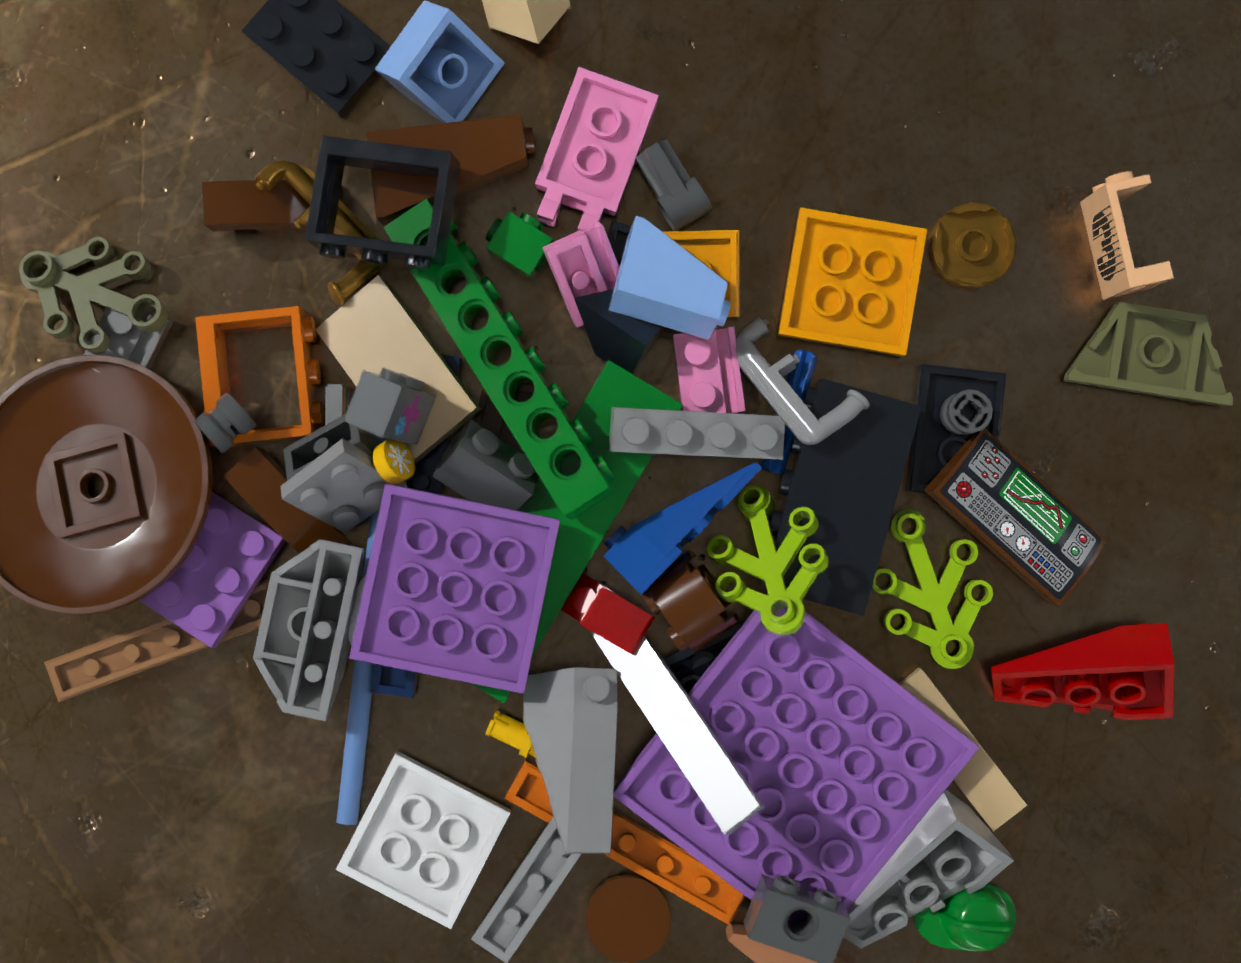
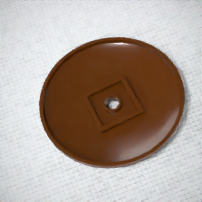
M81 355L43 365L15 382L0 396V585L26 603L44 610L77 615L98 614L128 606L146 597L165 583L183 564L194 548L207 518L211 502L213 473L207 437L193 422L198 416L181 392L169 381L156 372L123 358L108 355ZM100 475L104 481L103 491L99 496L92 498L88 493V484L93 477Z

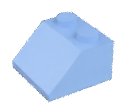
M424 0L375 70L400 93L442 123L463 121L505 62L450 9Z

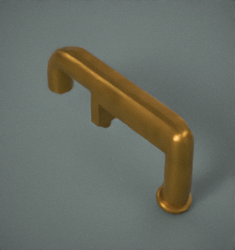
M282 160L272 162L255 176L257 188L270 191L284 178L311 205L316 175L312 170L302 165ZM339 199L334 234L378 240ZM310 207L294 222L296 228L300 229L308 222ZM355 254L360 262L336 283L329 282L328 290L333 301L337 305L342 306L344 300L355 294L383 265L362 261L361 255Z

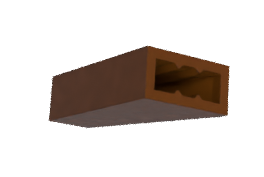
M522 115L367 132V140L370 142L451 151L460 162L455 198L528 168L527 154L535 153L532 127L524 128ZM371 169L376 218L383 226L389 224L425 199L434 206L438 178Z

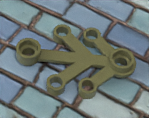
M93 237L86 245L58 256L48 251H32L21 260L19 272L22 283L29 290L39 294L45 315L43 320L45 331L58 340L66 339L73 333L74 322L61 310L56 288L70 293L81 330L79 342L88 352L97 355L108 349L110 337L99 327L92 302L128 316L129 320L139 330L146 333L159 331L165 326L168 318L167 309L154 295L142 294L132 299L102 287L127 276L132 280L144 279L150 272V262L139 251H130L122 259L110 263L115 256L113 246L103 237ZM105 247L102 254L95 256L97 249ZM90 261L97 266H102L80 276L67 273V271ZM141 261L137 269L130 270L134 262ZM47 269L46 272L39 277L40 273L43 270ZM156 312L155 316L146 322L148 315ZM60 320H64L61 328L54 330L55 324ZM100 334L98 342L90 345L91 338Z

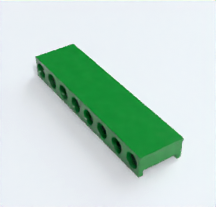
M610 360L606 363L572 422L576 419L581 421L593 440L586 445L596 459L602 455L616 476L610 481L616 492L574 520H570L564 517L544 483L538 477L533 495L518 510L560 519L532 656L653 456L650 453L609 451L611 407L680 411L683 406L680 402ZM570 454L562 461L561 470L565 476L573 475L579 470L581 466L579 454ZM470 683L502 703H505L511 693L508 690Z

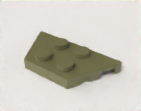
M1120 301L1113 306L1064 375L1065 382L1223 407L1233 405L1231 392H1226L1219 368L1223 366L1218 351L1211 343L1212 332L1207 317L1204 314Z

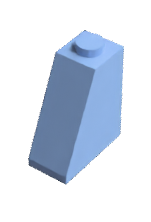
M635 217L626 240L609 306L610 311L709 340L716 325L724 326L731 302L724 300L728 282L645 218Z

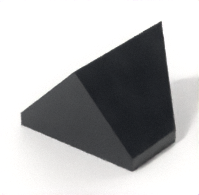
M614 289L575 297L576 305L595 355L606 362L610 360L631 374H634L664 327L610 311L609 306Z

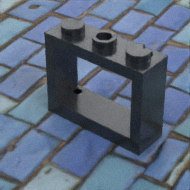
M322 136L305 240L319 249V255L328 258L345 259V253L361 255L362 261L379 265H386L389 258L404 260L403 265L405 267L417 270H430L431 264L444 266L460 162L451 151ZM344 166L438 178L427 246L334 234Z

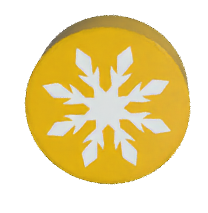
M388 439L374 448L373 463L375 469L386 482L397 485L413 476L415 462L410 450L403 442Z

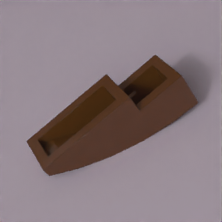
M256 180L202 182L204 225L213 232L256 229L259 232L307 229L308 222L300 229L295 227L294 222L311 205L287 181L281 180L270 191L258 189ZM341 185V191H340V197H339V199H340L341 201H342V185Z
M255 447L223 476L248 504L298 553L303 552L319 539L346 545L352 544L342 531L282 500L280 486L287 481V475L264 448Z

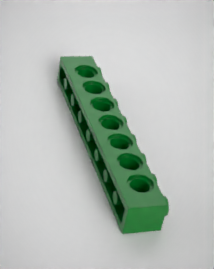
M425 199L383 227L392 242L427 246L433 205ZM452 219L444 266L431 264L430 270L409 269L564 517L574 520L616 492L610 483L616 476L602 455L596 459L586 445L593 441L579 419L572 422L563 409L569 405L567 398L555 382L550 386L547 384L540 373L546 369L544 362L533 347L526 350L518 336L524 333L523 329L510 311L503 314L495 302L501 298L500 293L488 276L481 279L473 266L478 264L479 260L466 241L459 244L455 239L452 231L457 226ZM466 277L465 288L458 294H450L452 282L457 278ZM488 312L489 320L482 329L473 330V318L478 313ZM503 347H511L512 354L510 360L504 365L495 366L494 356L496 352ZM526 382H532L534 384L533 396L525 402H518L516 392L519 386ZM547 418H556L558 427L555 434L550 438L541 439L539 436L540 424ZM570 454H579L581 459L579 470L573 475L565 476L561 470L562 461Z

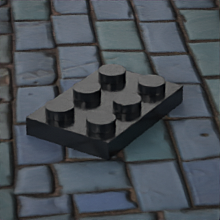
M268 0L242 30V33L340 117L343 116L379 74L375 68L391 47L336 0Z

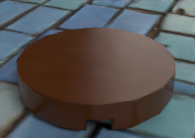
M617 875L605 880L593 892L588 901L585 924L590 940L600 953L614 961L634 963L648 959L661 949L670 932L671 912L667 897L657 884L641 875Z

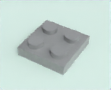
M341 439L280 487L282 500L336 529L348 533L380 509L384 486L390 483L382 479L377 473L373 463V456ZM406 480L397 484V486L407 487Z

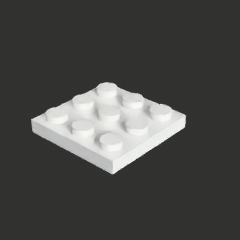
M397 751L336 870L451 929L504 827L511 809Z

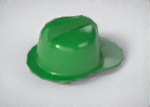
M988 883L971 894H968L965 889L943 900L945 907L935 912H932L929 907L913 915L914 924L920 935L931 944L946 949L973 952L991 951L1004 944L1013 933L1016 922L1015 906L1010 896L1000 887Z

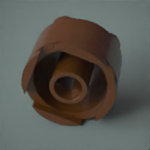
M691 550L673 561L648 587L649 589L642 593L644 600L653 613L658 615L662 612L672 626L667 632L681 652L688 647L697 652L740 622L737 613L731 617L728 616L725 608L731 602L724 601L715 587L716 579L707 567L702 564L696 568L691 563V560L696 557Z

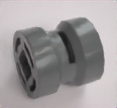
M968 389L948 397L941 407L940 417L942 424L948 431L956 435H967L982 431L988 426L992 419L993 408L991 401L985 394L978 390Z
M228 392L217 400L214 410L210 413L203 412L193 421L222 454L233 446V440L239 433L247 434L256 426L252 418Z

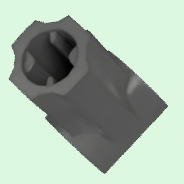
M667 139L651 145L636 157V163L658 197L656 199L658 207L673 231L680 230L712 210L710 201L703 188L694 177H689Z

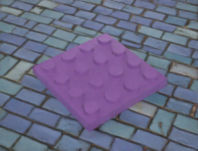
M385 484L349 659L524 694L560 519Z

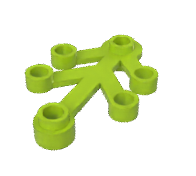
M750 485L740 492L737 506L744 518L751 523L759 558L737 549L725 535L713 537L707 545V552L716 564H728L765 581L769 596L745 587L743 581L734 572H726L719 576L715 587L724 601L738 602L761 613L763 625L772 634L780 636L792 635L802 627L806 612L802 600L817 575L828 567L829 558L824 549L818 544H808L803 547L799 553V561L802 567L786 589L783 576L807 537L814 534L818 529V519L808 507H799L792 511L789 516V524L792 528L776 551L768 520L772 516L773 510H775V502L766 488ZM759 497V499L757 500V502H755V503H753V504H749V502H750L751 500H753L754 498ZM810 518L806 525L797 526L801 519ZM728 546L724 553L716 554L720 547ZM820 555V559L816 563H807L811 556ZM737 583L732 591L725 592L728 584ZM788 607L785 615L775 616L780 609Z
M913 509L899 510L891 517L889 531L895 540L905 543L921 589L897 579L895 573L889 569L878 568L872 590L880 594H891L929 612L936 630L912 621L909 613L899 608L891 609L885 614L884 626L893 634H905L930 646L931 655L940 666L948 669L961 668L970 661L974 652V643L969 635V631L981 606L991 601L993 589L988 582L983 580H972L967 583L964 589L966 600L954 622L951 620L947 606L966 566L976 561L978 548L971 540L959 539L955 541L950 547V559L938 583L922 539L926 529L923 516ZM906 518H911L916 523L915 531L909 535L902 530V522ZM962 544L969 546L971 551L969 558L966 560H961L957 556V549ZM881 573H886L890 577V584L885 589H880L876 585V578ZM980 584L985 589V596L983 599L976 601L972 597V589ZM900 613L905 619V624L901 629L896 630L892 628L890 620L893 615ZM950 640H957L960 645L958 653L953 656L948 655L946 644Z

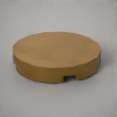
M970 202L955 206L939 219L931 233L929 252L933 266L943 279L957 287L976 289L994 283L1006 273L1015 259L1017 240L1009 220L988 204Z

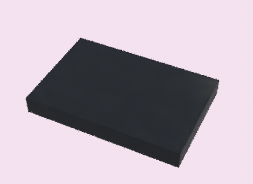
M927 364L919 365L915 405L922 406L910 448L905 491L927 494L924 489L974 434L956 435L948 431L942 424L940 417L941 407L944 401L951 395L968 389L978 390L985 394L991 401L993 408L992 419L985 429L997 440H1000L1007 373Z

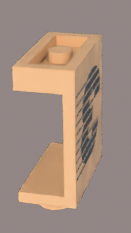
M1127 171L1105 178L1106 183L1094 186L1092 188L1093 193L1082 200L1080 204L1103 300L1143 292L1173 279L1170 261L1134 268L1119 202L1124 201L1151 183L1150 175L1133 178L1132 171Z

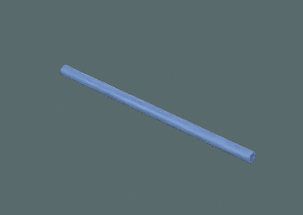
M379 510L373 513L369 520L363 577L368 569ZM354 660L336 819L337 823L344 825L358 824L372 699L370 687L374 663Z

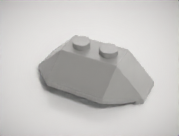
M319 539L309 548L271 573L253 659L270 690L278 700L277 703L281 711L284 713L327 721L345 672L349 654V626L360 581L363 579L364 548Z

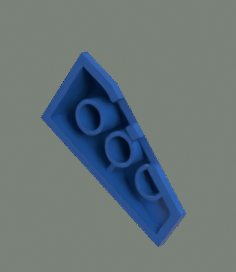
M754 462L634 524L628 531L621 525L603 543L609 548L604 557L642 594L682 553L683 547L707 527L713 516L718 511H721L762 467L757 462Z

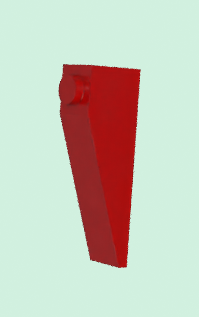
M1141 623L1119 626L991 667L994 701L1042 708L1051 706L1053 703L1073 705L1074 712L1089 714L1091 708L1113 711L1114 718L1124 720L1173 718L1174 658L1167 623Z

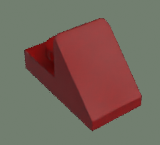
M582 573L561 608L563 612L579 621L581 626L632 655L655 619L648 612Z

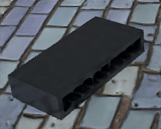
M821 378L816 382L815 388L808 386L804 399V404L817 420L840 405L847 398L849 390H855L862 394L869 401L870 406L868 409H863L846 425L815 445L803 444L794 435L790 452L796 454L792 470H784L778 493L784 495L780 511L773 510L769 524L777 551L792 528L789 524V516L792 511L799 507L810 508L818 519V529L814 534L807 537L783 576L786 589L802 567L799 561V553L802 548L808 544H818L826 552L829 564L822 573L817 575L803 599L864 616L922 406ZM810 518L801 519L797 526L806 525ZM820 555L811 556L807 563H816L820 559ZM761 580L759 586L767 589L765 581Z

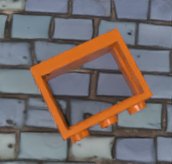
M300 306L195 317L205 413H210L214 410L217 400L228 392L231 395L225 333L292 326L302 425L250 430L247 434L239 433L234 438L232 447L300 440L318 430L319 427L325 426L324 406L321 401L317 402L315 385L321 383L320 366L317 359H312L311 342H316L317 339L316 325L313 316L308 317L306 310ZM208 439V445H209L210 447H216V446Z

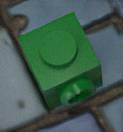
M510 211L504 220L497 218L493 222L485 237V240L489 242L486 246L489 255L530 281L534 280L547 259L542 247L554 241L553 238L542 232L544 225L524 212L518 217Z

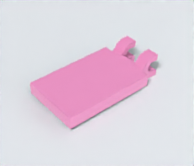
M578 67L535 182V188L545 192L537 212L540 223L554 229L561 205L584 212L577 231H584L593 227L594 223L601 222L603 213L616 217L659 95Z

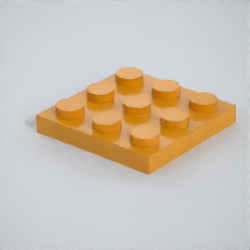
M800 207L777 336L905 357L927 229Z

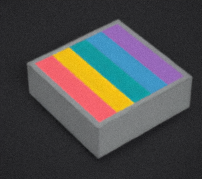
M327 384L325 425L347 413L350 405L349 387L343 384Z

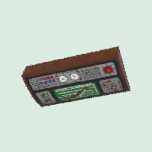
M985 428L982 431L975 432L924 489L927 494L1047 603L1059 607L1085 576L1106 542V539Z

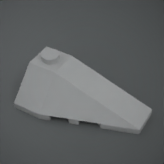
M573 667L528 675L523 694V722L527 735L529 734L536 755L535 760L548 792L549 804L564 851L570 854H610L617 731V669Z
M945 790L847 910L850 921L843 938L857 947L863 948L907 926L909 917L929 907L932 912H935L945 907L943 900L965 889L968 894H971L983 888L1009 866L1014 859L976 813L959 798Z

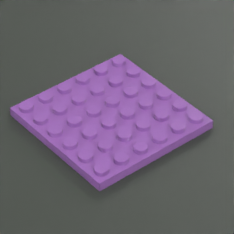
M788 607L780 609L775 616L785 615ZM754 610L689 691L688 696L765 808L730 835L724 834L657 733L615 784L613 797L750 900L753 898L761 874L774 879L779 874L796 880L803 889L815 893L817 889L833 892L842 899L841 902H843L846 910H848L980 747L806 612L803 625L796 633L780 636L769 632L761 621V613ZM796 910L790 914L788 921L799 922L806 917L808 912Z

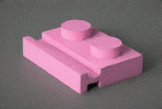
M600 222L594 223L593 227L584 231L579 230L542 247L570 317L577 328L584 324L574 298L614 289L619 271L615 254L604 226Z
M734 327L714 329L709 340L687 333L673 334L681 404H683L682 411L745 412Z

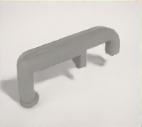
M757 317L739 331L736 338V353L740 368L796 438L803 444L815 445L823 441L854 419L863 409L869 408V401L862 394L855 390H849L847 398L840 405L817 420L783 378L796 369V364L800 361L799 357L788 354L771 366L753 344L769 333L767 328L770 325L769 321Z

